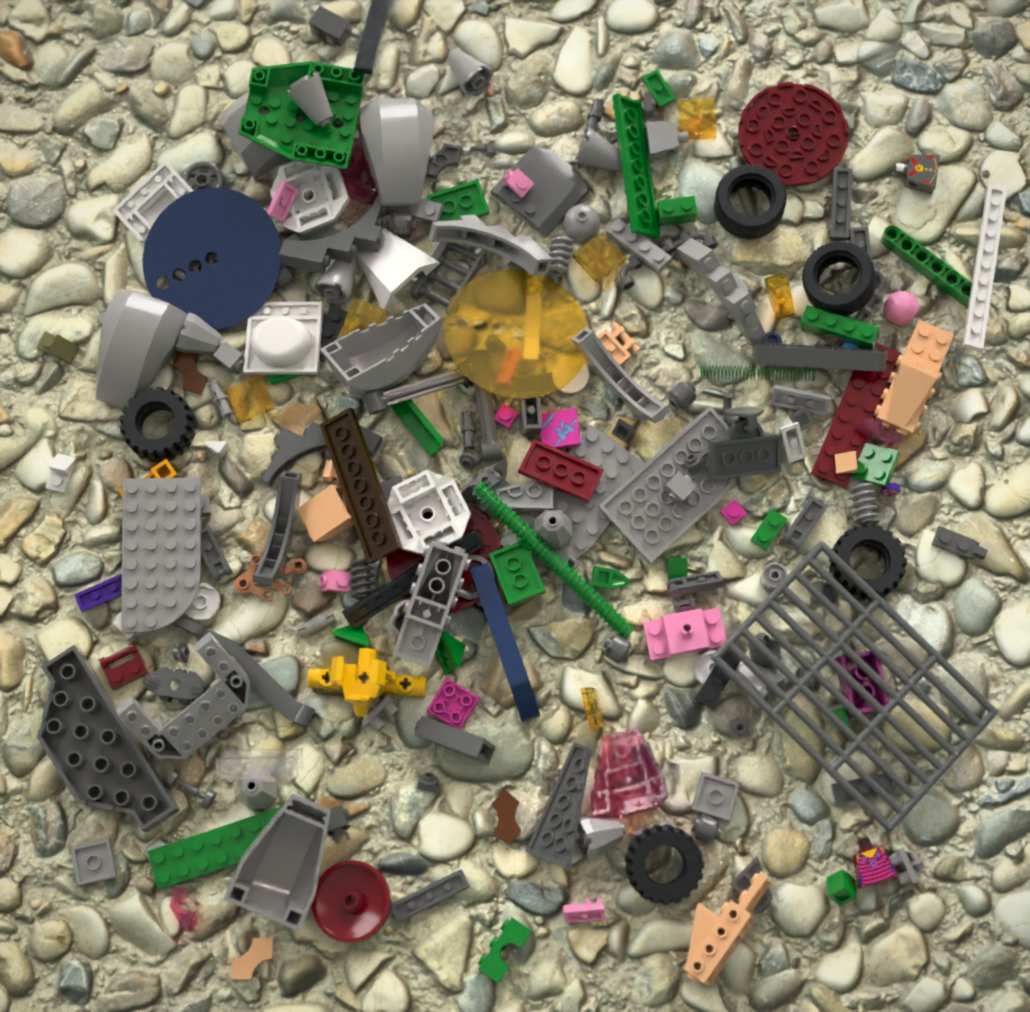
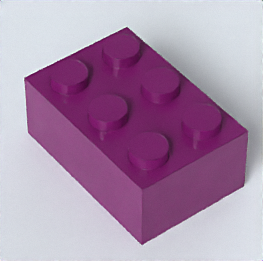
M871 651L856 653L885 681L881 661ZM846 654L835 658L883 707L889 702L888 695ZM838 674L841 693L863 715L877 713ZM846 709V711H847V716H848V717L853 716V715Z

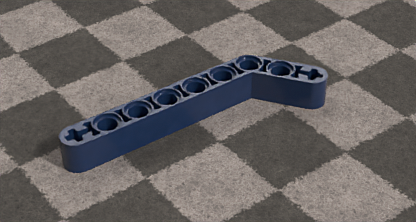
M488 563L471 568L470 572L521 721L525 722L540 717L536 699Z

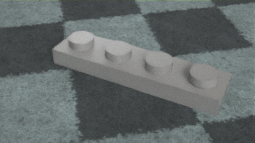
M619 218L605 229L609 237L659 273L672 262L670 255L644 236L631 233L630 226Z

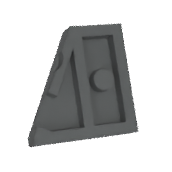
M756 856L729 884L740 895L744 890L748 891L751 887L750 881L756 873L763 872L759 858ZM769 887L754 908L758 913L773 900Z

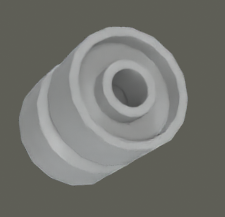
M779 563L768 564L760 576L762 588L772 593L788 576L786 568Z

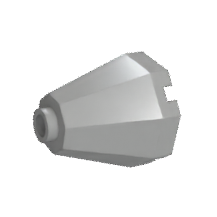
M189 312L185 319L184 327L181 329L176 350L182 353L214 354L223 344V340H221L220 333L197 315Z
M545 510L534 520V533L537 532V536L539 538L542 537V541H546L547 546L550 545L551 548L562 549L572 539V520L562 510Z
M743 663L737 667L735 672L768 704L771 703L769 700L772 697L774 699L777 697ZM758 666L782 690L785 685V678L779 673ZM746 694L752 706L760 712L762 709Z
M250 769L238 780L237 797L247 809L265 810L272 802L277 800L279 782L267 769Z
M580 817L577 830L580 839H577V844L583 858H587V860L595 859L623 840V835H625L623 823L615 819Z

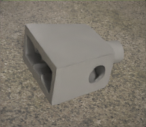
M646 122L645 131L650 161L678 154L679 144L689 142L688 132L677 133L676 123Z

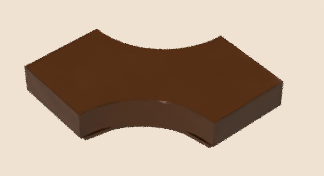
M177 351L172 367L182 373L184 377L183 389L202 395L208 377L198 371L196 366L197 355Z
M504 789L492 803L498 814V825L494 834L509 846L522 831L515 820V811L520 802Z

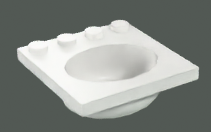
M265 302L255 314L248 318L244 374H318L323 302Z

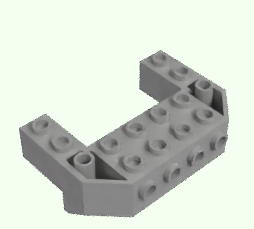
M210 632L195 643L194 646L197 653L213 669L218 682L166 724L160 716L154 720L133 696H130L116 708L118 717L156 758L186 759L188 756L195 755L200 746L212 741L217 732L225 730L233 719L241 717L245 713V709H247L250 686L248 675L233 656H230Z

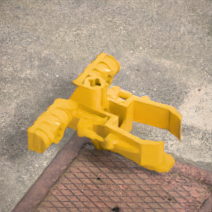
M370 648L359 649L358 666L345 664L343 662L344 657H334L329 669L310 668L308 671V688L344 691L345 702L352 703L354 712L358 717H365L373 700L377 699L381 694L425 697L427 677L396 675L394 671L386 670L387 662L378 660V651ZM328 675H330L329 683L324 680V678H328ZM366 676H368L369 679L366 680V683H363L362 680H365ZM408 681L411 686H407V689H404L402 684Z

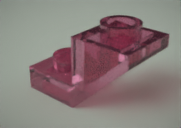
M874 418L863 419L861 424L855 425L856 429L874 445L902 441L901 434L893 435V431L883 432L882 421H874Z
M174 886L169 906L183 931L191 932L192 928L196 927L198 917L195 911L181 908L187 900L188 893H186V888Z

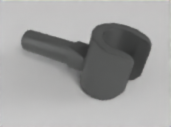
M492 143L482 147H470L471 151H486V156L488 157L496 156V148Z

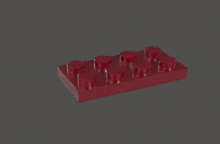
M535 439L518 470V473L585 503H589L604 472V469Z

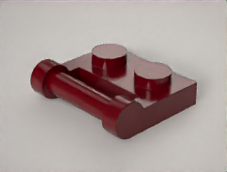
M135 642L128 644L129 647L117 653L98 659L113 691L149 674ZM130 654L134 655L133 659L110 669V664Z

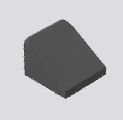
M817 581L812 583L827 599L835 603V590L827 582ZM811 594V601H812V602H819V601Z

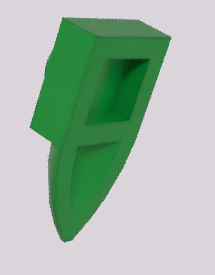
M593 566L591 586L617 589L630 584V580L617 570Z

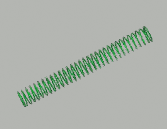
M701 365V370H700V378H701V379H702V368H703V365ZM710 367V379H712V370H711V367ZM721 367V379H722V377H723V369H722V367ZM739 367V375L741 380V370ZM750 367V378H752V370H751V367ZM778 367V368H779V373H780V380H781V370H780V367ZM703 368V379L705 376V368ZM732 368V380H733L734 369ZM743 368V380L745 375V368ZM756 368L754 369V380H755ZM761 368V380H762V377H763V369ZM772 368V380H773L774 369ZM783 368V381H784V374H785V369H784V368ZM801 368V374H802L801 381H802V380H803V370H802V368ZM812 368V381H815V368ZM794 369V381H795L796 369Z

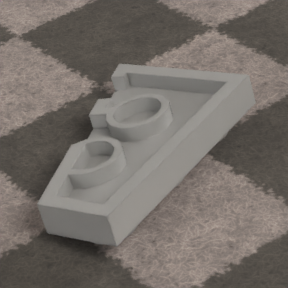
M535 480L521 485L515 484L496 489V495H499L498 498L503 499L502 502L504 504L507 503V507L512 508L511 511L553 510L554 489Z

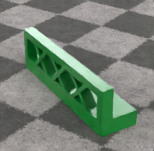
M398 384L394 387V389L399 388L401 386ZM412 400L390 406L431 458L446 447L445 440Z

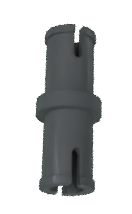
M593 99L591 111L587 115L588 122L584 131L585 134L588 128L593 129L595 132L597 130L598 123L602 119L601 112L604 105L602 99Z
M466 410L461 412L463 447L465 450H473L476 448L474 436L476 427H474L473 411Z

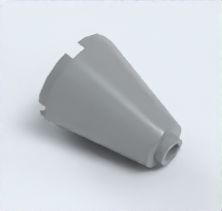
M460 49L452 50L448 54L447 63L467 97L472 98V95L480 96L490 87L491 76L494 78V73L490 67Z
M315 72L312 73L314 77L309 78L306 75L290 86L291 91L287 89L286 92L316 126H322L323 128L332 123L333 115L321 77Z
M588 128L579 146V153H576L574 162L616 172L619 169L622 170L620 150L593 129Z
M353 256L351 263L339 260L333 262L316 282L314 289L319 297L323 299L325 296L330 299L329 303L335 305H346L349 302L357 266L355 256Z

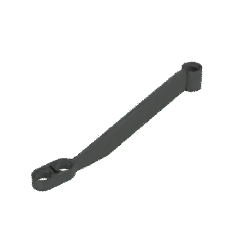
M184 617L173 623V625L202 638L210 632L230 656H233L247 673L250 684L286 719L307 728L315 709L297 702L236 641Z

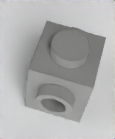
M678 471L663 489L669 493L668 497L672 501L681 503L684 500L687 502L695 494L693 489L696 486L688 475L684 476Z

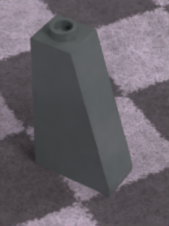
M423 716L415 725L414 735L482 763L490 764L496 746L485 738Z

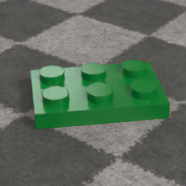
M478 179L426 195L428 201L440 203L444 206L440 221L459 220V217L464 215H476L479 218L490 214Z
M524 541L489 553L509 607L546 593L528 546H525Z

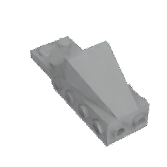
M436 540L435 543L430 542V545H426L422 556L425 557L423 564L418 566L416 575H419L417 583L413 582L410 594L413 595L410 602L406 601L403 610L406 613L392 654L427 667L431 666L444 626H449L452 617L448 615L451 608H455L458 597L455 596L457 589L461 590L465 579L461 577L463 570L467 571L471 562L470 559H467L469 555L465 553L466 549L457 546L452 549L446 547L447 543Z

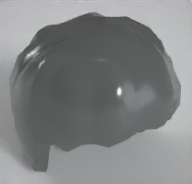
M765 633L755 635L767 649L781 660L780 644L777 641L771 640ZM749 642L748 647L751 660L763 668L773 666Z

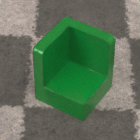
M843 869L828 876V897L839 906L857 899L855 879Z

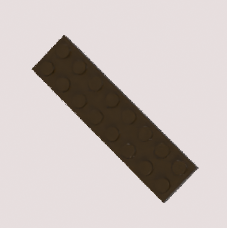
M348 408L321 423L320 428L367 563L373 564L403 547L353 408Z

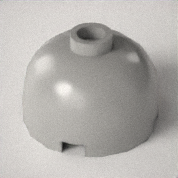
M584 204L575 205L566 213L563 226L570 239L575 242L584 243L587 240L594 239L599 233L600 218L596 210L591 206Z

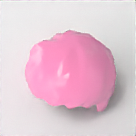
M907 291L892 293L885 300L883 313L895 325L904 326L918 314V300Z

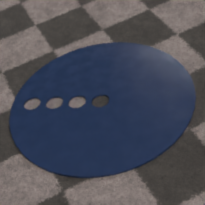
M204 188L187 193L176 199L161 212L148 233L143 251V274L148 291L153 298L170 303L187 314L190 312L197 315L214 330L237 325L255 314L268 300L275 288L281 269L279 257L281 250L280 238L268 213L261 205L243 193L226 188ZM210 252H215L218 255L217 263L212 266L208 265L205 261L206 255ZM194 260H198L202 264L201 271L196 274L191 273L189 270V265ZM178 268H182L186 273L184 280L180 282L175 281L173 278V272ZM162 276L169 279V286L164 290L157 287V280Z

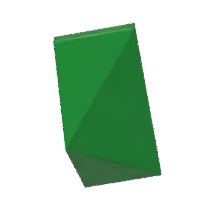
M361 624L354 629L348 625L332 630V636L364 648H371Z
M443 631L436 654L447 675L460 667L466 645Z

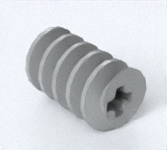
M562 235L553 236L549 248L550 252L548 253L553 258L548 272L549 275L562 277L564 276L563 273L568 272L569 269L565 266L570 265V261L566 259H570L572 255L567 252L573 251V248L569 245H574V240Z
M863 483L850 489V492L854 494L851 500L854 501L852 507L856 509L853 512V515L856 516L854 519L856 524L879 523V520H873L874 517L878 516V513L872 512V510L878 507L877 505H871L872 502L876 501V498L870 497V495L876 492L875 490H869L870 487L874 486V483Z

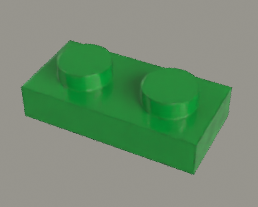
M658 69L642 77L643 84L648 92L652 93V98L659 109L675 102L674 94Z
M771 508L750 541L767 551L788 519Z

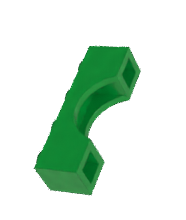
M809 305L806 306L800 321L802 331L818 336L821 334L836 335L857 345L859 348L875 349L879 338V327Z

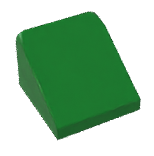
M668 558V580L688 576L687 558Z
M845 708L831 710L848 727L850 726Z

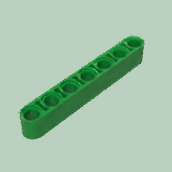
M890 225L885 228L881 237V243L887 249L968 309L970 295H964L962 290H966L970 294L972 282L898 227ZM888 234H891V235H893L895 238H894V239H890V238L887 237V235H888ZM906 245L910 250H904L902 246ZM917 257H922L924 261H919ZM931 268H937L939 273L933 272ZM946 279L953 280L955 284L948 283Z

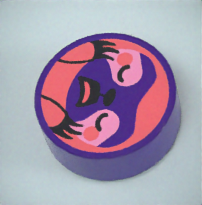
M889 482L887 488L881 487V494L884 496L900 495V485Z

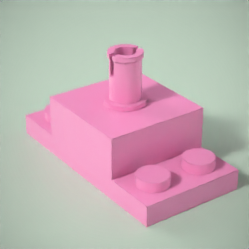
M700 608L664 615L662 619L643 622L650 661L717 649L726 641L720 608L704 611Z

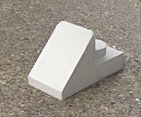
M795 422L781 427L779 434L782 435L786 460L792 463L806 458L807 455L799 423Z
M59 453L48 464L51 472L46 485L47 490L66 494L77 458Z

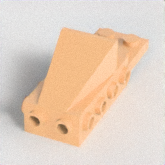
M920 320L917 322L904 355H899L895 366L898 367L896 373L892 372L888 382L891 383L889 389L885 388L880 399H883L881 406L877 405L873 414L876 416L873 424L908 439L913 432L917 433L921 424L918 422L920 416H924L928 407L925 403L927 399L931 400L935 391L932 387L934 383H938L942 375L939 370L953 339V334Z
M762 871L759 874L756 873L750 881L751 887L748 891L744 890L738 899L740 901L737 905L732 900L729 903L726 902L720 910V913H722L720 917L701 903H698L687 963L684 967L688 971L686 976L699 984L702 982L711 986L752 927L756 918L751 915V912L773 882L767 874Z

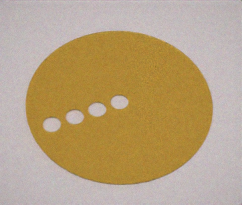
M506 269L483 274L460 289L447 310L444 331L448 351L457 367L468 379L491 393L509 398L528 399L551 394L563 388L576 377L583 367L585 359L571 339L585 327L589 329V326L579 303L560 284L543 275L532 276L526 270ZM458 317H465L468 319L469 325L466 328H459L455 324V320ZM477 320H482L486 322L487 329L479 332L474 328V323ZM495 324H502L505 326L506 332L503 335H496L492 331V327ZM519 327L523 329L524 336L516 339L511 335V330Z

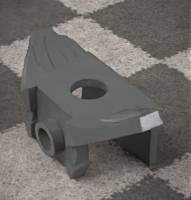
M501 460L487 467L488 469L473 481H469L460 492L465 503H475L484 513L490 509L489 507L486 508V505L482 504L481 500H478L477 496H473L472 493L481 482H485V486H489L495 495L496 489L511 486L505 480L508 466L506 460Z
M163 667L144 676L143 684L146 688L153 692L154 695L160 697V701L171 702L174 699L179 700V704L190 705L191 702H194L206 692L207 687L196 672L189 671L187 673L186 670L182 669L172 671L169 668ZM174 679L181 681V687L178 690L171 689L170 684Z

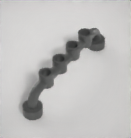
M684 231L679 234V240L675 242L672 239L663 241V247L660 249L667 254H671L680 245L692 238L694 240H703V245L714 250L718 246V242L715 237H709L704 232L689 234L688 231ZM632 255L628 259L630 263L624 265L620 270L621 280L618 284L623 291L630 289L635 284L632 276H627V273L632 269H639L645 264L635 255Z
M874 264L878 285L868 304L864 308L862 307L853 318L855 320L861 321L864 316L868 318L874 310L871 307L874 302L878 304L884 297L882 291L885 288L886 280L883 274L879 272L881 268ZM821 336L815 346L842 347L844 343L849 341L839 337L834 345H828V339Z

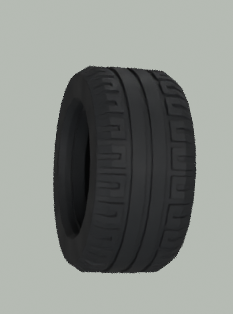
M747 164L746 166L735 167L723 176L717 187L714 201L716 218L720 225L731 235L733 234V236H738L742 239H756L766 236L779 225L784 214L787 200L785 186L777 174L761 165ZM755 187L768 197L770 208L762 215L746 217L739 214L732 207L730 197L740 188Z
M846 241L826 243L810 254L803 267L802 283L810 303L815 308L841 316L852 315L854 312L856 313L858 310H861L862 307L864 308L868 301L871 300V297H873L876 289V273L873 262L868 253L854 243ZM849 263L856 267L860 272V276L854 289L842 295H830L824 292L819 286V280L823 271L830 265Z

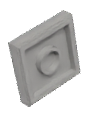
M701 772L691 811L730 822L740 783Z
M111 838L70 847L77 887L118 878Z

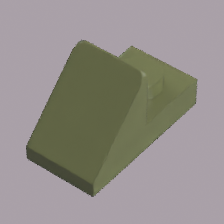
M46 331L36 346L38 350L71 364L79 350L78 346L59 334L55 336Z

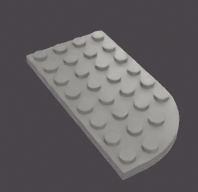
M711 406L598 506L649 564L726 495L734 482L735 477L715 480L708 478V440L726 439L729 429L725 421ZM699 453L706 461V464L691 476L684 465V461L689 454ZM678 471L684 476L688 475L696 486L693 489L695 494L688 502L686 500L681 503L672 501L668 497L669 493L663 489Z
M591 424L581 435V445L572 447L568 452L572 456L604 469L589 503L554 489L553 510H562L572 520V539L562 549L550 548L555 550V553L559 554L561 559L564 558V562L570 554L579 559L595 545L611 524V521L598 506L645 465L643 461ZM523 511L520 514V519L524 520V523L528 524L530 529H534V520L543 511ZM509 529L500 540L501 547L504 548L520 542L521 538H517L516 534H513L512 530ZM531 550L530 554L534 564L547 567V564L543 563L541 558L538 559V555H534V551Z
M201 477L123 479L121 632L145 633L157 631L173 624L188 611L200 587Z

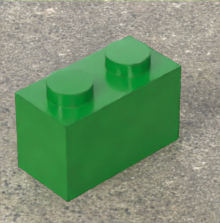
M695 196L659 200L657 202L659 226L696 222L697 208Z

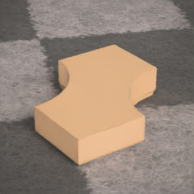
M253 938L251 947L244 955L232 958L231 979L252 980L257 966L265 960L273 959L274 938Z

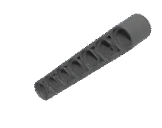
M756 343L754 363L761 365L881 372L886 371L888 351L866 348Z

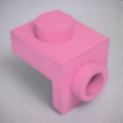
M520 169L510 170L504 177L506 181L502 184L504 187L508 186L520 198L534 185Z
M333 570L323 572L319 579L321 592H350L351 574Z

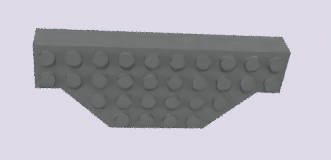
M73 645L42 665L41 668L51 683L37 738L77 804L133 815L137 824L144 832H149L179 812L181 809L133 732L118 717L115 703L81 649Z

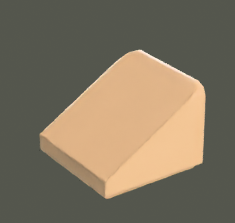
M856 451L834 455L836 474L856 473Z

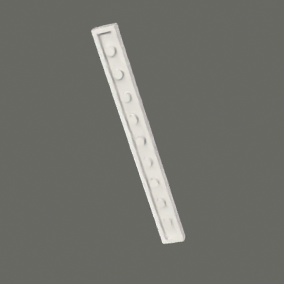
M990 184L986 189L962 345L963 348L979 352L984 347L1007 192L1006 188Z

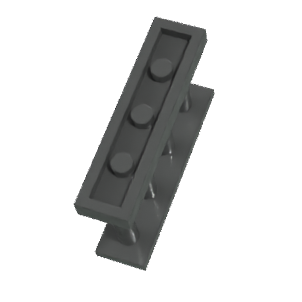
M440 242L431 257L439 261L440 266L444 265L465 276L463 282L459 286L437 274L438 265L427 276L423 271L421 272L410 290L411 297L417 301L420 296H426L447 307L445 310L446 316L450 318L452 313L455 314L458 311L459 302L480 267L483 268L486 265L488 258L485 249H482L480 254L477 255L456 243ZM454 250L475 262L471 269L467 270L447 259V252ZM434 280L456 293L452 300L449 301L429 290L427 287L428 283Z

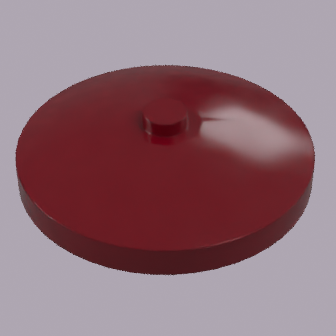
M348 860L331 866L320 876L316 894L311 903L312 913L318 927L330 938L344 943H358L373 937L384 926L390 914L392 897L389 884L378 869L362 861Z

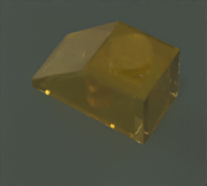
M782 273L764 278L767 296L776 319L779 320L794 315L791 289L787 278Z

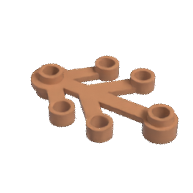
M254 554L250 558L251 564L245 575H240L236 578L234 587L240 594L251 592L261 597L265 602H271L274 598L273 593L270 590L258 588L255 586L258 583L252 582L253 574L260 561L254 563L253 560L256 557H259L260 560L262 558L259 554ZM295 559L291 565L285 567L284 575L293 572L297 575H303L307 571V563L303 559ZM297 563H302V567L300 569H296L295 566ZM275 580L272 586L269 585L280 591L284 596H289L292 593V588L289 584H282ZM242 581L247 582L245 587L240 586ZM284 587H289L287 593H283ZM266 593L271 594V597L269 599L264 598V595Z

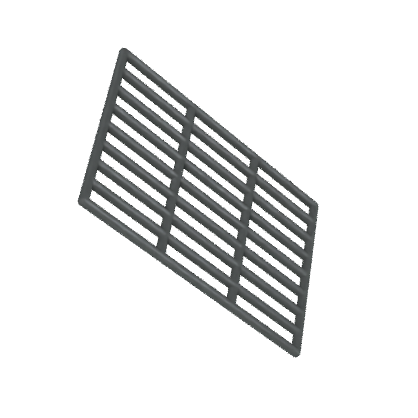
M820 541L711 656V660L888 832L894 830L998 714V710L823 541ZM821 551L873 600L866 609L815 560ZM808 565L860 614L853 623L801 573ZM795 579L847 628L840 637L788 588ZM782 593L834 642L827 651L775 602ZM879 606L931 656L924 664L872 615ZM768 607L820 656V659L814 665L762 616ZM755 621L807 670L800 680L748 630ZM865 621L872 625L918 670L911 678L858 629ZM742 635L794 685L787 694L734 644ZM852 635L905 684L898 693L845 643ZM839 649L891 698L885 707L832 657ZM728 650L780 699L774 708L721 659ZM936 662L988 711L982 720L929 671ZM826 663L878 712L872 721L868 720L819 672ZM923 676L975 725L969 734L962 730L916 685ZM813 677L865 727L858 736L805 686ZM910 690L962 740L955 749L903 699ZM799 692L852 741L845 750L792 700ZM897 705L949 754L943 763L932 755L890 714ZM786 706L839 756L832 765L779 715ZM884 719L936 769L929 778L877 728ZM870 734L877 738L923 783L916 793L864 743ZM857 748L910 798L903 807L850 757ZM844 763L897 813L890 822L837 772Z

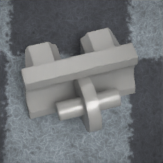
M388 695L382 701L377 697L369 707L368 713L372 709L373 711L363 722L368 727L371 726L380 731L386 724L379 718L382 713L385 712L392 718L398 712L393 703L394 701Z
M904 847L898 849V852L889 858L894 867L902 863L905 864L907 871L898 874L901 885L911 882L915 884L919 881L912 866L915 865L917 871L921 872L924 870L921 862L926 861L925 857L918 858L916 852H912L910 855L913 861L910 862Z

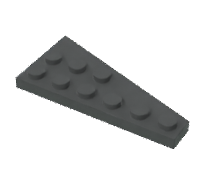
M575 742L570 749L525 851L567 870H571L592 752L591 748Z

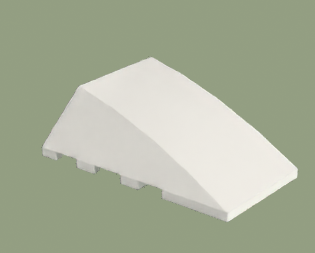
M382 227L385 240L383 246L380 245L379 251L374 252L358 248L356 256L383 312L386 313L398 302L394 294L421 270L427 276L440 262Z

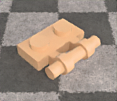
M614 322L610 326L614 331L613 333L605 329L597 337L618 364L622 366L631 358L628 350L631 349L636 354L641 348L636 344L637 341L634 338H630L626 334V330L622 326ZM620 337L625 342V344L622 346L616 340L617 338Z

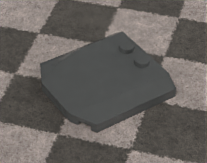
M532 146L510 169L511 171L520 169L534 183L522 198L508 186L504 187L502 185L506 181L504 177L490 191L491 195L502 204H507L532 224V228L544 238H547L561 223L568 210L577 205L588 193V189L578 170L553 150Z

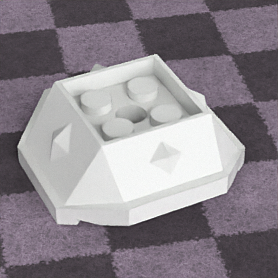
M293 161L279 167L277 177L270 191L273 200L282 180L299 189L284 222L279 221V224L282 228L301 235L336 222L350 201L340 168ZM311 195H314V197L308 201L309 197Z
M425 470L393 486L387 503L403 547L402 550L423 555L425 546L430 545V542L435 543L436 540L447 543L448 546L461 540L471 517V512L455 481L430 470ZM426 512L433 513L430 519L423 518V515Z

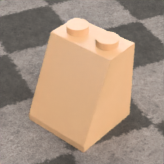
M330 485L297 508L300 514L299 518L305 524L308 536L314 542H324L354 526L341 485Z

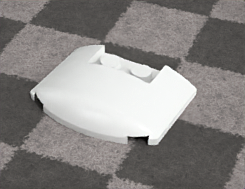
M165 160L112 211L142 242L147 239L152 225L161 212L176 199L193 190Z

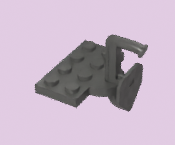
M730 392L723 393V420L729 429L726 439L708 440V478L715 480L781 472L782 435L779 433L764 435L762 427L757 423V416L763 414L764 409L753 406L732 408V398L734 395Z

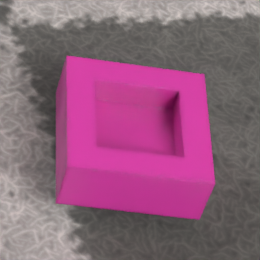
M502 404L494 416L495 422L510 430L519 416V412Z
M735 499L720 511V514L731 527L747 516L746 511Z

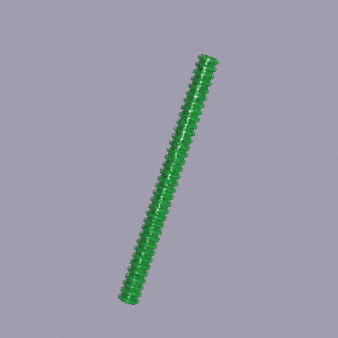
M481 482L473 490L472 495H476L477 499H480L481 503L486 505V508L489 507L490 512H494V516H498V520H502L503 525H507V529H511L517 538L520 537V541H524L525 546H529V550H533V554H537L538 559L541 558L542 562L546 563L552 572L555 571V575H559L560 580H564V584H568V588L573 589V593H577V596L581 597L583 602L586 601V605H590V609H594L595 614H599V618L604 619V623L607 622L608 626L617 632V635H621L626 639L634 631L635 627H631L630 622H626V619L622 618L620 613L617 614V610H613V606L608 605V601H604V597H600V593H596L595 588H591V585L587 584L585 579L582 580V576H578V572H574L572 570L573 567H569V563L564 562V558L561 559L560 555L555 553V550H551V546H547V542H543V538H539L537 536L538 533L533 532V528L530 529L529 525H526L525 521L520 519V516L517 517L515 515L516 512H512V508H508V504H504L502 502L503 499L498 498V494L495 495L489 486H485V482Z

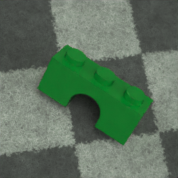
M513 917L510 920L506 919L500 928L503 932L499 938L497 936L493 938L489 944V947H491L488 955L484 953L477 963L480 965L478 970L497 983L501 981L510 967L501 957L502 948L509 943L522 948L532 933V930Z

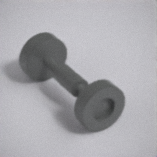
M175 769L169 776L166 787L173 789L176 784H179L188 793L203 798L201 807L206 810L209 809L216 798L217 792L210 790L206 795L202 794L198 788L180 781L182 772Z

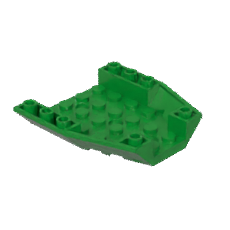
M313 61L254 67L251 70L248 100L245 114L241 117L238 134L293 161L347 170L356 133L365 74L354 73V68ZM315 72L321 77L333 115L332 123L323 128L322 126H316L286 92L287 89L291 91L290 86L306 75L309 78L314 77L312 73ZM265 109L269 111V114L263 116L259 112ZM298 116H304L306 120L303 122H299L296 120V118ZM335 122H341L343 126L341 128H335L333 124Z

